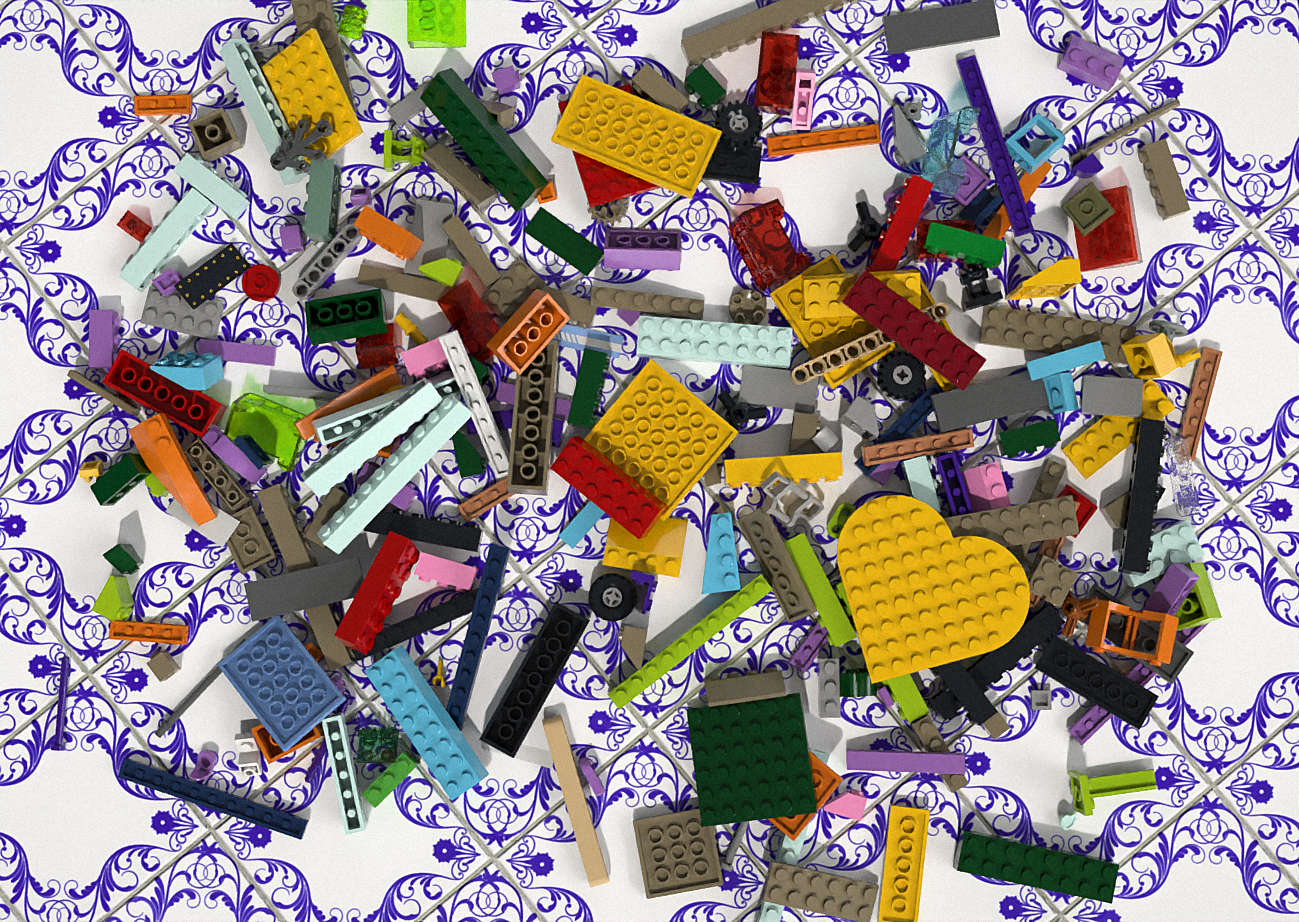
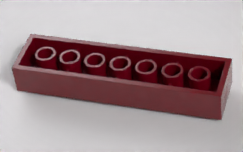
M859 268L837 299L962 391L966 389L987 360L865 269Z

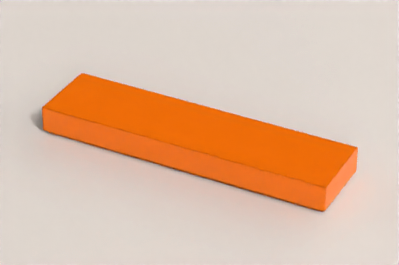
M124 620L110 621L109 639L187 645L189 625Z

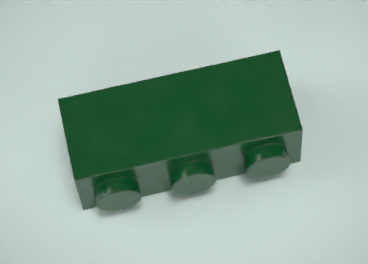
M1055 419L995 435L1001 457L1007 455L1008 459L1019 456L1018 452L1026 451V454L1038 451L1037 447L1044 446L1045 449L1055 447V443L1061 441Z
M127 453L121 457L117 464L109 467V471L99 476L90 488L100 506H114L152 472L145 465L140 454Z

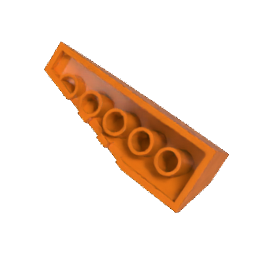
M157 414L128 430L145 465L198 526L217 518L165 414Z

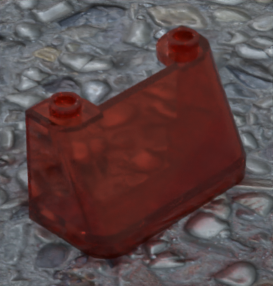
M778 198L743 211L729 224L728 228L730 236L749 273L761 291L767 290L813 266L809 255L802 251L796 253L782 227L780 220L784 217L785 210Z

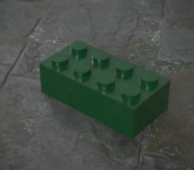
M381 288L305 301L307 334L312 345L388 332L386 302Z

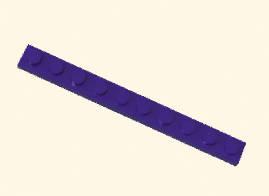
M973 55L957 60L956 65L999 193L1004 199L1003 204L1014 237L1032 233L1034 228L976 56Z

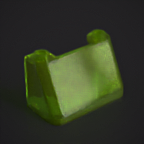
M250 392L244 393L232 403L224 433L232 441L237 436L250 435L266 454L278 458L277 464L282 470L290 472L295 470L308 439L304 441L294 425L296 421L305 417L306 414Z

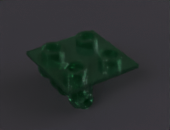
M374 727L373 730L371 728L358 730V738L360 737L356 763L396 762L399 739L398 729H394V727L382 729L380 727L377 730Z

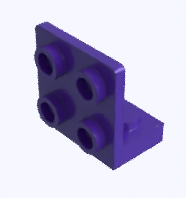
M632 571L631 578L634 579V583L645 586L646 582L649 583L641 613L645 615L646 611L650 612L653 600L649 598L651 592L655 593L658 581H655V576Z

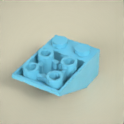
M177 351L168 352L163 358L157 359V362L150 366L151 370L188 390H207L224 377L221 355H213V353L200 355L195 352L179 354Z

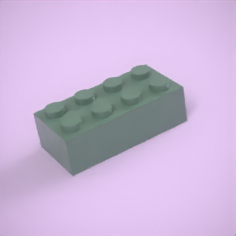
M311 158L310 170L307 172L310 177L309 182L306 183L308 200L304 203L306 220H303L302 229L313 242L330 243L336 237L341 168L334 159H324L322 162H317Z

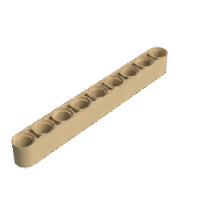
M939 302L921 311L939 323L948 316L949 307L945 303ZM935 308H940L943 311L942 317H938L935 314ZM874 331L797 366L791 372L790 379L795 385L805 384L895 342L892 339L889 341L884 340L881 331ZM865 340H872L874 347L871 349L867 348ZM849 347L855 348L856 356H850L847 353V349ZM836 355L839 358V364H832L830 356ZM819 363L822 366V371L815 372L812 369V365ZM795 372H803L804 380H797Z
M559 714L542 719L590 888L609 883L608 872L562 716Z

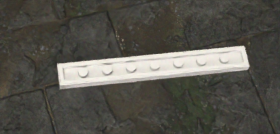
M457 330L442 334L438 337L465 403L473 413L471 416L495 475L497 478L507 476L509 454Z

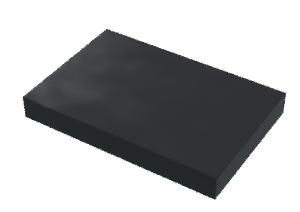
M718 142L702 179L758 186L762 147L753 146L749 149L747 146L746 151L738 148V152H735L733 147L728 150L726 149V144L722 146Z

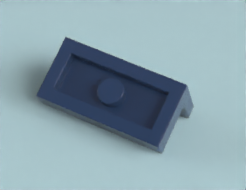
M983 188L958 216L975 231L1004 199L999 194L994 197Z

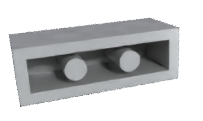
M817 658L819 717L841 718L839 658Z

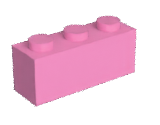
M421 552L414 574L419 576V580L429 582L432 579L437 581L436 585L448 588V585L456 586V591L466 593L467 590L472 591L478 568Z

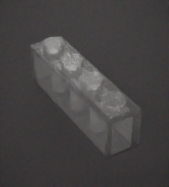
M1184 435L1165 438L1164 445L1176 513L1181 518L1201 514L1188 439Z

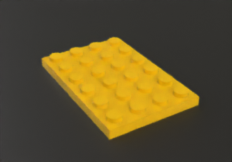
M309 29L261 67L290 131L296 135L298 121L305 119L310 123L311 127L309 131L304 133V140L316 131L315 128L318 121L324 119L332 124L333 133L330 136H322L306 149H320L325 153V159H327L363 133L362 127L316 29ZM303 156L304 160L311 164V158Z
M834 253L770 293V297L789 326L793 328V332L812 360L878 330L859 315L806 319L803 316L801 276L847 273ZM882 333V337L884 340H891L889 337ZM865 340L867 348L871 349L874 347L872 340ZM894 343L824 374L823 377L833 390L896 349ZM849 347L847 349V353L850 356H856L855 348ZM831 355L830 362L835 365L839 364V358L836 355ZM814 363L821 372L822 366L819 363Z

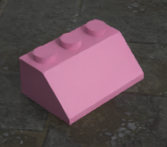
M998 461L961 471L973 513L1011 506Z

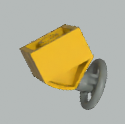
M1154 320L1149 323V328L1156 332L1155 334L1137 335L1121 345L1135 379L1162 378L1177 368L1172 342L1174 337L1187 335L1188 331L1184 326L1170 321Z

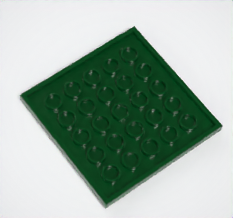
M801 693L712 707L704 706L686 709L702 827L818 813Z

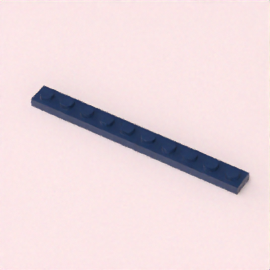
M495 542L490 544L446 711L460 731L463 729L511 551L510 547Z
M124 758L118 775L121 779L300 840L303 839L309 822L305 818L129 758Z

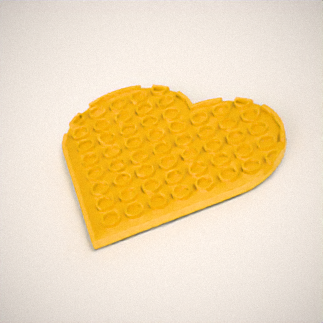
M903 495L879 497L859 507L848 518L841 530L837 544V564L871 684L993 651L1009 642L1022 627L1029 610L1030 589L1025 571L1017 558L1005 547L990 539L978 536L953 538L942 516L925 502Z

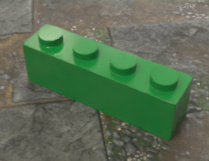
M931 222L928 225L922 248L927 249L929 253L938 254L940 252L946 254L945 256L951 259H957L958 257L964 259L967 263L975 264L977 262L983 264L985 268L994 269V267L997 268L1001 264L1006 241Z

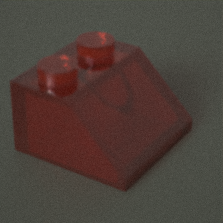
M394 323L388 324L387 333L356 338L355 352L360 369H372L374 367L399 363Z

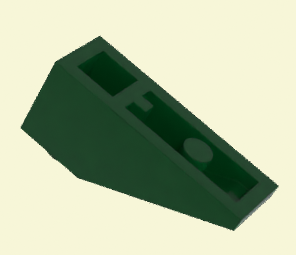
M458 429L452 436L461 478L467 479L484 475L485 469H487L486 459L481 457L479 452Z

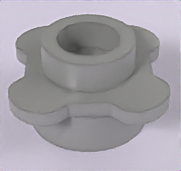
M906 101L903 113L907 120L919 121L922 117L920 112L923 105L920 102L911 103Z

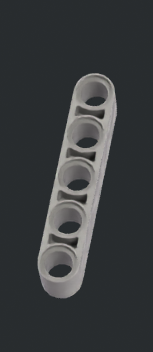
M352 223L344 226L293 285L292 291L297 298L306 301L316 293L361 241L363 235L358 232L355 237H348V233L351 230L358 231L359 228ZM344 244V250L336 252L337 245ZM325 259H332L330 266L323 265ZM318 272L319 278L316 281H312L311 275ZM303 286L306 287L307 292L304 295H299V289Z

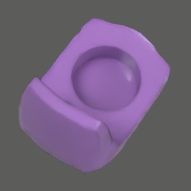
M202 750L199 753L195 768L190 777L198 781L208 778L213 772L217 755L211 750Z

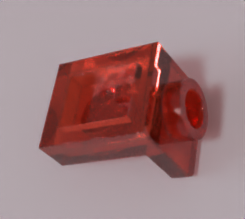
M129 210L116 224L139 242H142L152 230L151 226Z

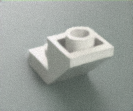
M253 733L235 734V743L239 750L238 767L242 777L262 775L260 747Z

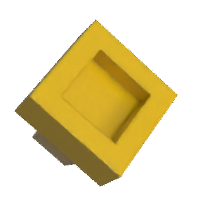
M103 461L83 462L78 470L80 478L83 477L86 483H90L92 480L91 476H95L96 479L102 476Z

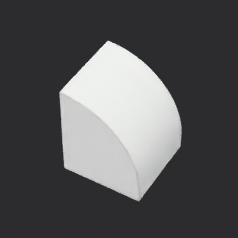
M826 425L810 442L821 453H826L840 439Z

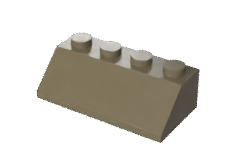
M439 143L425 151L422 156L426 164L482 214L498 198L496 194L497 189L489 182L485 184L481 180L483 177L476 170L472 172L468 169L469 165L462 158L458 160L454 156L455 152L446 145L444 147Z
M777 667L766 668L763 673H758L757 670L746 671V675L739 676L738 673L727 674V678L721 679L719 675L710 676L707 681H704L708 707L787 696L782 671L777 670Z

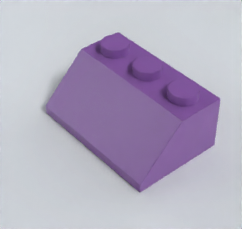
M1073 34L1057 69L1108 92L1114 86L1122 70L1124 58Z

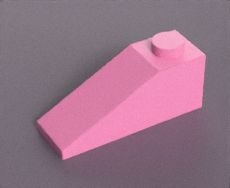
M796 68L791 129L810 130L816 77L815 69Z

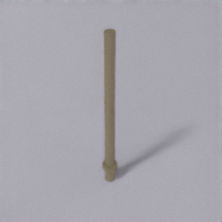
M1175 99L1086 149L1078 150V153L1069 157L1070 162L1074 164L1079 160H1084L1090 154L1180 106V101Z

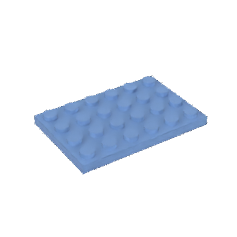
M280 615L271 618L217 665L284 752L289 750L346 700V697Z

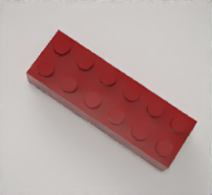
M122 349L102 382L159 414H165L166 418L202 438L214 425H218L228 407L199 390H188L150 369L151 364Z
M580 436L570 438L550 467V469L639 540L647 537L668 507Z
M391 531L388 533L334 634L345 646L365 655L372 649L377 633L381 632L386 616L391 613L395 599L400 596L404 582L409 579L413 565L419 560L420 551L410 539Z

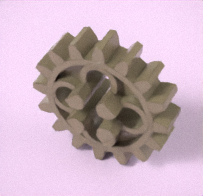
M619 199L608 202L611 213L614 214L611 218L607 217L608 213L605 203L597 205L602 208L600 211L595 210L597 206L587 210L588 213H593L591 215L592 220L597 218V225L603 222L604 227L607 226V223H610L613 227L614 221L620 224V217H626L623 211H628V206L625 205L628 203V200ZM619 201L620 205L616 206L614 202Z

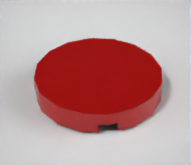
M264 264L250 267L243 274L241 281L244 293L250 299L257 302H268L278 294L281 286L280 277L277 272Z

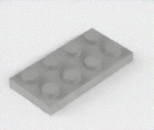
M149 286L140 323L204 339L216 340L225 304L206 300L193 310L180 293L172 292L163 297L156 287Z

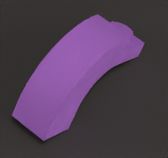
M214 425L202 438L220 459L252 483L256 484L268 471L267 468L258 470L242 450L218 426Z

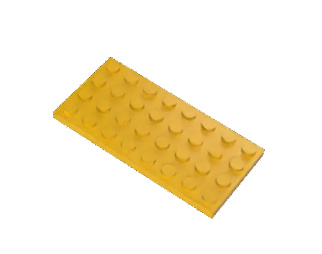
M582 74L556 127L551 142L692 200L718 144L722 131Z

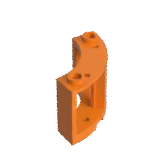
M1100 600V605L1092 609L1085 645L1092 647V651L1103 654L1104 651L1147 660L1149 664L1161 666V663L1170 664L1178 617L1147 610L1137 611L1130 609L1128 606ZM1110 612L1128 617L1122 648L1104 643ZM1139 619L1161 623L1155 655L1133 651Z

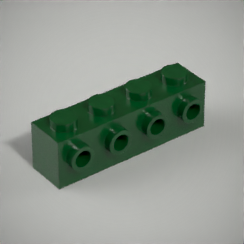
M584 349L567 420L568 425L591 430L592 425H596L598 415L595 414L596 407H600L602 396H599L600 389L605 387L606 378L604 377V372L609 369L611 359H608L607 353Z

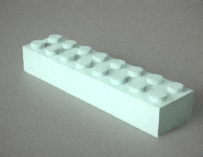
M639 316L636 357L788 369L790 366L793 328Z

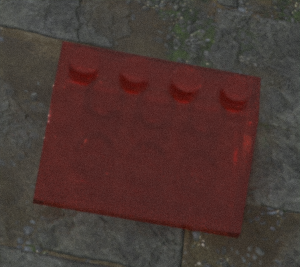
M1125 185L1100 191L1116 212L1086 236L1073 223L1081 272L1119 268L1143 263L1132 189Z

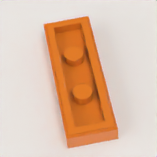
M191 94L134 96L135 116L192 114Z

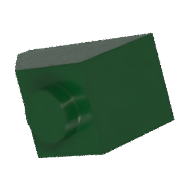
M117 544L103 554L104 558L121 574L132 575L140 570L139 566L144 564L131 544Z

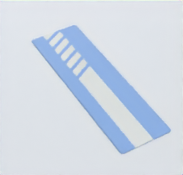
M565 324L552 340L558 341L559 346L581 351H584L586 348L607 353L609 357L619 358L624 337Z

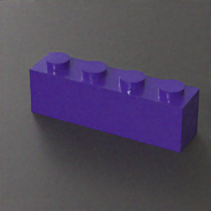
M955 452L936 457L934 461L951 516L973 513Z

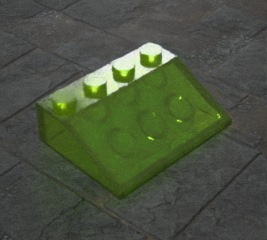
M407 0V42L410 49L466 48V0Z

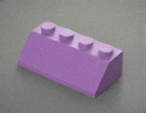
M606 228L604 268L613 270L646 269L650 271L680 270L681 230Z

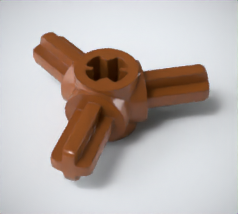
M1069 591L1062 606V612L1067 617L1062 635L1072 637L1077 620H1084L1088 616L1089 610L1100 605L1101 602L1097 596L1084 600L1074 596Z

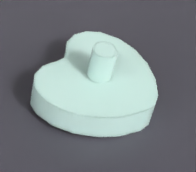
M1074 812L1061 814L1059 825L1064 830H1069L1075 824L1077 814Z

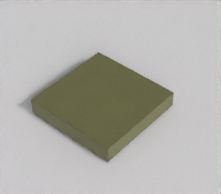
M1090 182L1061 206L1084 236L1116 212L1093 182Z

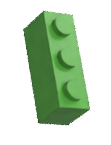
M405 750L361 795L374 808L378 807L420 763Z

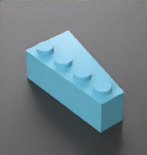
M731 512L713 514L710 519L701 594L741 590Z

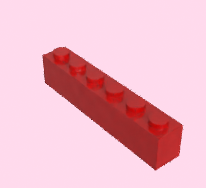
M914 174L905 177L901 186L904 189L901 195L898 194L893 205L896 207L893 213L890 212L886 219L888 225L885 231L882 230L879 234V245L872 250L870 255L872 260L869 266H865L864 269L866 271L876 272L896 269L934 183Z

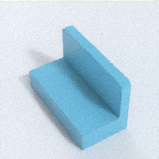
M1071 372L1043 377L1051 415L1079 409Z

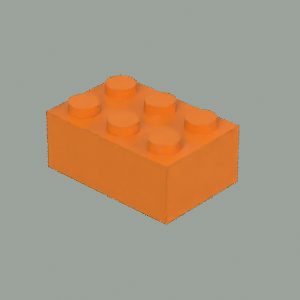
M366 205L353 224L359 228L358 233L403 261L405 258L412 261L423 244V241L411 232Z
M319 723L289 750L284 752L263 724L251 729L268 764L325 735Z

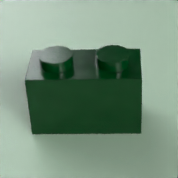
M702 64L685 78V90L690 95L693 94L698 99V105L702 109L706 108L708 112L726 98L727 92Z

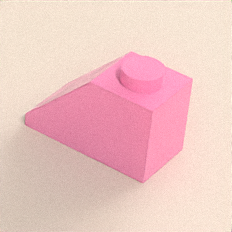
M852 789V792L845 791L828 800L821 808L827 812L861 821L867 798L863 796L864 792Z

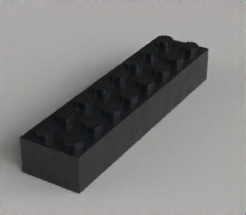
M558 601L555 602L479 740L511 758L516 756L588 626L590 619Z

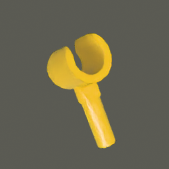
M438 660L437 675L432 679L435 689L438 682H441L442 689L446 686L442 677V660Z

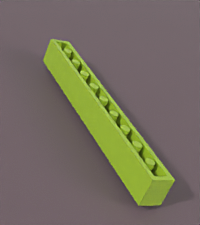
M759 574L741 590L737 591L645 663L641 669L636 670L613 688L607 695L620 710L773 589L764 577Z

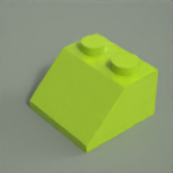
M110 575L92 611L111 621L128 618L133 611L131 607L134 601L127 577L124 575Z

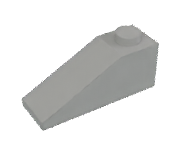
M897 104L891 111L894 153L896 154L894 156L899 165L902 164L903 168H906L924 158L927 152Z

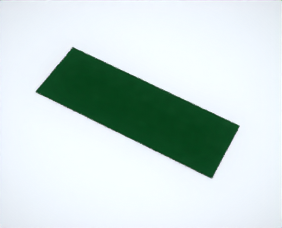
M540 207L523 230L586 276L589 275L604 254V251L542 207Z

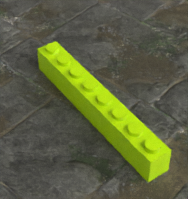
M841 580L834 584L836 588L834 592L838 600L842 599L845 605L842 608L846 616H851L853 620ZM853 623V624H851V625H852V627H853L855 633L857 634V631H856V628H855V624ZM910 674L881 681L884 686H888L892 701L897 703L899 707L897 712L902 721L906 720L908 723H911L930 713Z

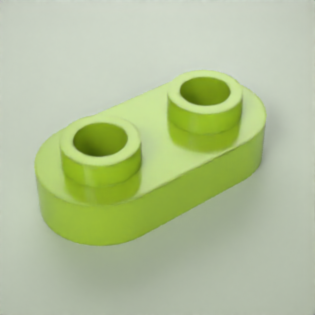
M843 503L838 506L826 528L830 537L839 538L844 524L856 511L854 505ZM844 509H847L849 511L848 516L843 515L842 512ZM835 525L839 527V532L837 533L833 531V526Z

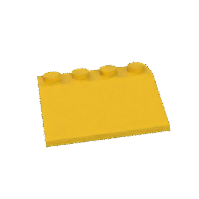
M1073 256L1061 257V260L1056 261V263L1021 283L1005 297V301L1063 296L1082 282L1080 260L1073 259Z
M611 518L602 565L679 578L688 521L667 518L666 521H663L659 518L647 537L639 540Z

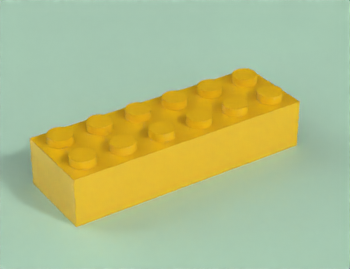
M917 269L869 272L921 310L920 272ZM856 273L801 276L802 310L805 319L857 315L837 300Z
M842 453L724 460V485H729V489L741 488L742 484H748V487H760L761 483L774 472L790 478L794 484L800 483L801 480H805L806 484L817 483L819 479H825V482H836V480H839V477L843 476ZM776 480L771 486H776L781 481Z

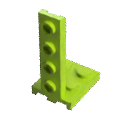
M1154 769L1096 777H1087L1086 774L1077 770L1067 771L1071 781V786L1069 787L1070 793L1073 794V810L1084 816L1093 815L1092 809H1095L1093 798L1157 789Z

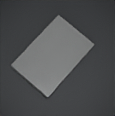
M1083 376L1081 414L1141 418L1143 379Z

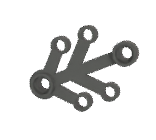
M305 119L298 121L296 135L290 130H285L282 134L279 152H275L270 158L272 167L277 171H283L286 167H290L307 173L310 170V164L307 161L291 160V158L299 155L313 158L317 162L324 161L326 155L322 150L306 148L322 136H330L333 133L332 124L324 119L318 121L315 128L316 131L304 140V133L309 131L311 127L310 123ZM293 142L292 148L288 150L289 143Z

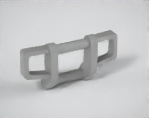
M778 472L772 473L761 484L763 491L767 494L762 508L763 511L777 517L787 527H792L795 524L798 515L810 521L824 509L823 503L811 492L804 491L795 485L793 480ZM776 480L781 481L772 490L769 489ZM790 490L799 497L788 506L786 513H783L776 508L777 501ZM811 502L816 504L809 512L803 511Z

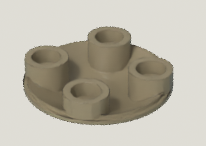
M745 289L737 292L729 303V314L737 324L758 325L766 315V301L759 292Z

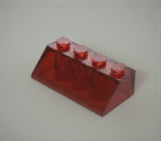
M762 31L754 107L771 114L790 116L793 105L800 35Z
M467 279L451 289L436 302L453 328L458 331L462 342L470 354L483 363L494 356V353L486 344L500 328Z

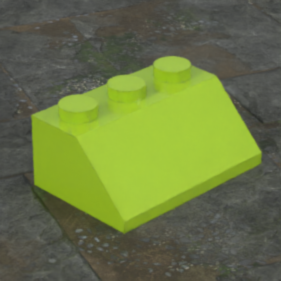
M1203 562L1185 564L1186 567L1199 576V579L1174 615L1179 618L1176 631L1204 625L1222 618ZM1165 573L1162 574V575H1160V576H1158V577H1159V580H1162V578L1164 577Z

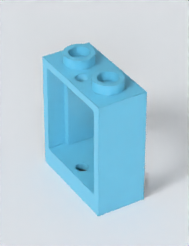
M1038 113L1005 142L1009 156L1031 175L1063 147L1066 137L1060 129H1056L1047 117ZM1037 125L1054 143L1034 159L1017 141Z

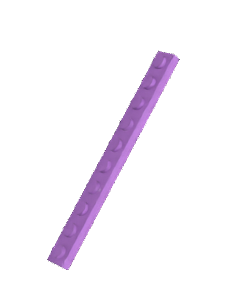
M1209 623L1176 631L1175 639L1186 646ZM1137 662L1124 676L1144 687L1156 674ZM1094 704L1067 731L1080 745H1083L1113 715Z

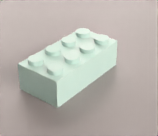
M1181 520L1151 534L1150 541H1153V548L1148 555V560L1151 561L1149 572H1146L1143 576L1122 573L1128 587H1135L1164 574L1170 564H1187L1204 556V551L1189 520ZM1121 548L1112 551L1118 566Z

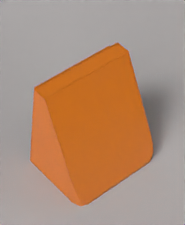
M551 178L547 179L549 184L537 197L539 204L557 200Z

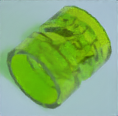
M345 5L342 14L344 20H341L338 32L348 38L362 39L365 29L363 25L367 22L368 11L355 5Z

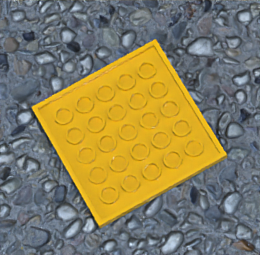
M650 359L584 440L665 503L668 507L660 518L666 521L739 432Z

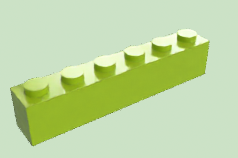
M803 532L783 542L819 614L817 620L821 628L825 627L828 632L825 636L830 646L835 645V647H838L857 638L805 533Z

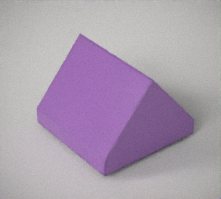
M370 187L352 188L350 200L353 206L372 204Z

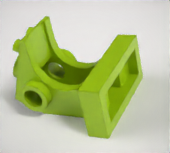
M384 130L383 167L386 172H394V163H410V165L419 166L421 162H425L422 154L429 150L428 143L423 141L422 138L412 136L410 141H396L392 130ZM402 148H412L411 155L402 156Z

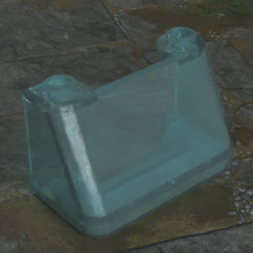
M966 106L934 120L926 147L927 153L924 156L920 173L921 178L934 183L932 191L955 196L965 178L966 165L962 160L953 158L956 142L961 135L968 136L971 126L977 121L979 108Z

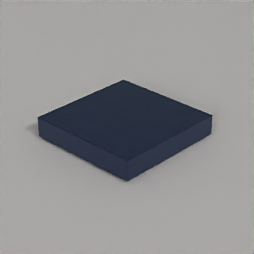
M250 435L237 436L233 440L258 470L269 468L273 464L272 459Z

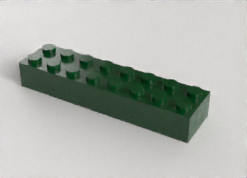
M453 68L440 71L435 75L420 96V99L516 212L529 207L549 184L547 179Z
M960 828L953 868L960 872L1112 904L1119 864L1108 859Z

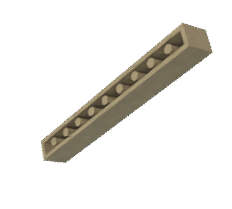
M780 0L681 40V48L688 65L699 66L705 62L704 60L709 58L716 59L724 52H734L739 49V46L754 44L759 38H769L777 31H787L792 25L797 23L802 25L812 17H822L827 11H837L843 8L845 4H855L860 0Z
M276 484L257 492L256 494L289 573L319 566L316 558L311 556L310 550L312 549L309 541L303 537L304 528L296 520V509L293 504L290 505L288 497L290 495L287 488ZM332 603L305 609L329 670L334 671L355 662L352 649L345 646L334 636L340 625L339 621H341L338 611H334Z

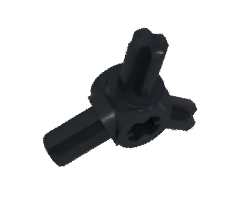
M865 201L855 205L860 222H858L856 236L847 245L852 252H857L865 241L876 240L880 232L886 229L874 217L871 218Z
M726 390L718 395V399L727 410L728 418L726 421L737 431L739 427H743L744 423H749V420L766 418L765 407L747 409V406H741L740 403L736 404ZM740 411L743 419L739 418V420H736L733 413Z

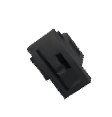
M967 264L966 268L961 269L959 280L961 285L965 286L969 301L961 305L963 312L999 302L1003 299L1001 291L995 293L989 291L986 279L989 277L988 271L982 264ZM979 280L982 291L974 293L971 282Z

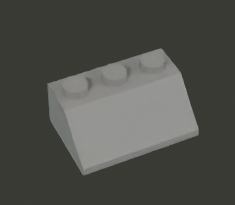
M857 396L851 401L838 421L868 442H871L879 435L875 408L871 405L872 401L867 397Z

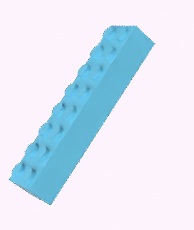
M403 646L392 650L364 671L451 801L489 775Z

